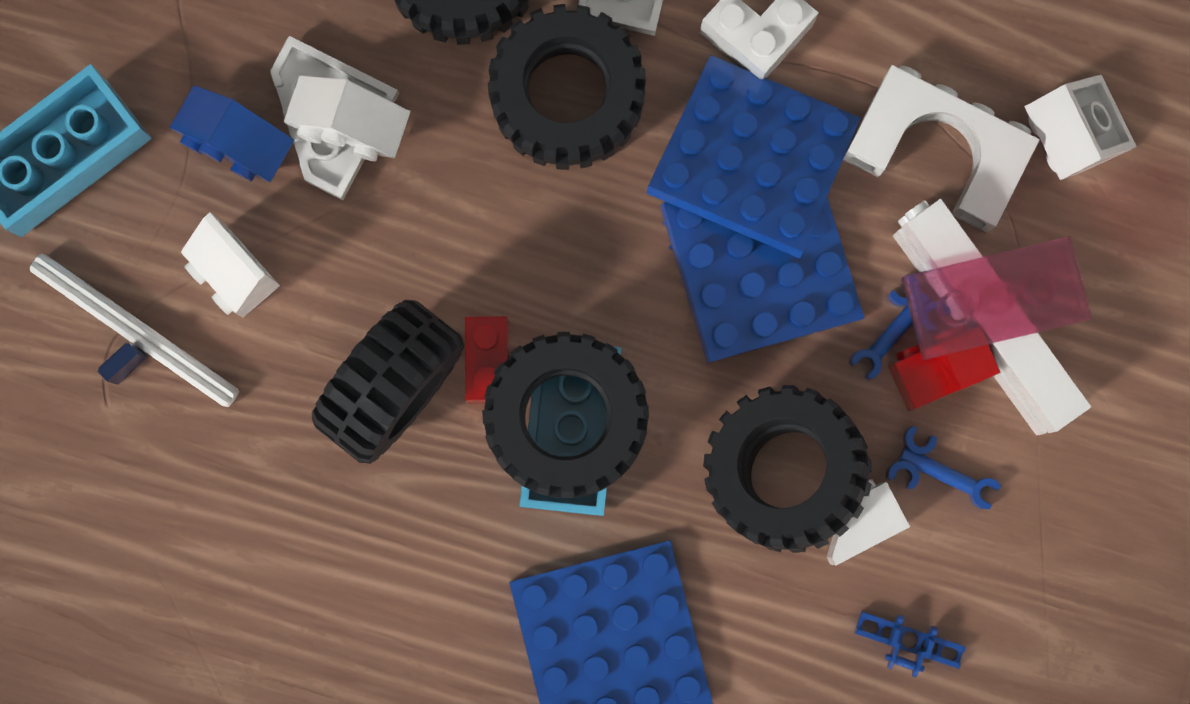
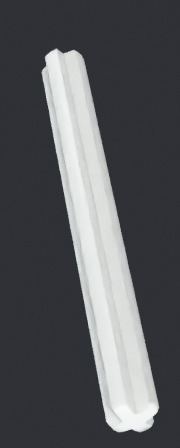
M40 254L32 262L30 271L220 405L229 407L235 401L239 394L238 388L49 256Z

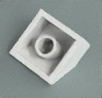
M1102 75L1064 84L1025 106L1029 115V125L1032 131L1039 136L1047 152V162L1050 168L1057 173L1060 180L1082 173L1137 147Z
M210 212L201 220L181 251L189 261L184 266L185 269L200 285L205 281L210 284L216 291L211 298L227 315L234 311L235 314L244 318L280 286L228 226Z

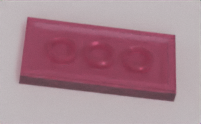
M1070 236L902 277L923 361L1092 319Z

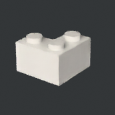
M720 0L702 20L700 34L738 67L752 72L759 79L763 80L774 71L812 28L818 12L804 0H775L759 16L742 0Z
M299 76L284 123L297 128V136L318 144L321 143V140L341 147H344L346 143L354 147L352 152L354 155L366 160L376 161L378 156L395 158L411 111L347 79Z

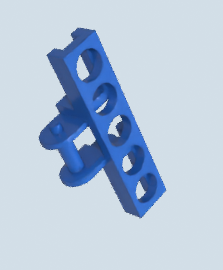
M861 611L854 633L892 646L890 654L886 653L885 660H888L887 668L891 669L896 664L912 670V677H917L919 671H924L925 666H922L924 657L957 669L960 668V660L966 647L935 637L938 627L931 626L928 634L901 625L904 621L903 615L898 614L895 621L891 622ZM866 619L877 622L878 627L875 633L872 634L862 629V624ZM885 626L892 628L889 639L882 636V630ZM906 632H913L917 637V643L911 648H906L902 644V636ZM925 640L924 647L922 650L921 646L923 641ZM934 643H936V651L933 654H931L934 647ZM945 646L956 649L955 659L943 658L941 655L942 649ZM899 649L917 654L915 661L897 656Z

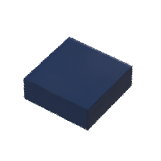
M125 343L98 368L97 372L107 382L118 385L148 356L138 346Z

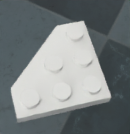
M291 36L287 38L270 70L283 108L284 117L286 116L299 76L347 79L395 103L399 95L397 89ZM287 124L290 136L294 139L293 143L300 161L304 180L344 200L365 159L352 153L354 147L346 143L344 147L324 140H321V143L318 144L297 136L298 129Z

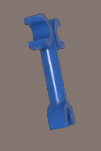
M906 275L901 279L910 290L908 297L902 298L894 291L887 295L893 305L905 308L869 349L860 350L850 358L849 364L852 367L861 358H867L871 361L872 369L865 376L868 381L877 377L882 368L881 359L916 319H918L920 328L931 334L936 330V327L928 321L929 311H936L944 318L950 313L945 304L938 301L931 302L930 298L920 291L917 280L912 276Z
M911 426L905 431L903 435L905 447L899 456L898 462L889 466L886 472V479L893 480L899 469H905L909 473V481L905 488L913 490L919 482V471L969 494L970 500L975 507L991 509L992 504L982 500L980 497V490L984 486L999 490L1001 485L998 481L992 478L975 480L923 455L930 453L935 448L937 437L929 436L926 444L923 447H918L913 441L917 427Z

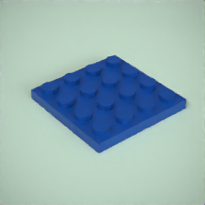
M710 55L648 185L646 194L800 259L861 117L770 79L764 78L761 80L746 69Z
M828 198L824 202L800 259L668 202L661 204L662 215L707 364L864 319Z
M671 540L509 582L540 704H713Z

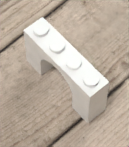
M891 65L866 111L843 160L879 177L885 170L904 131L924 121H939L953 126L969 143L973 156L971 175L952 211V215L988 233L997 226L1040 139L1030 135L1032 131L1021 123L1015 121L1007 123L995 117V112L983 104L972 103L971 105L957 98L958 93L948 86L942 84L933 86L921 80V74L910 67L899 66L898 68Z

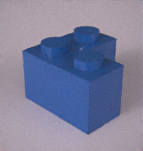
M195 85L169 127L183 136L180 140L182 145L200 155L203 153L221 163L223 158L233 163L230 170L250 182L253 181L255 176L271 182L294 142L293 138L235 100Z

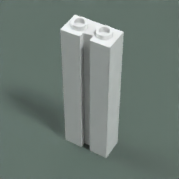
M941 199L931 206L924 200L897 221L901 229L893 235L894 239L938 300L948 307L949 315L956 325L959 326L965 323L968 331L978 326L981 327L1001 372L995 375L994 378L1036 436L1047 432L1059 431L1091 408L1083 394Z

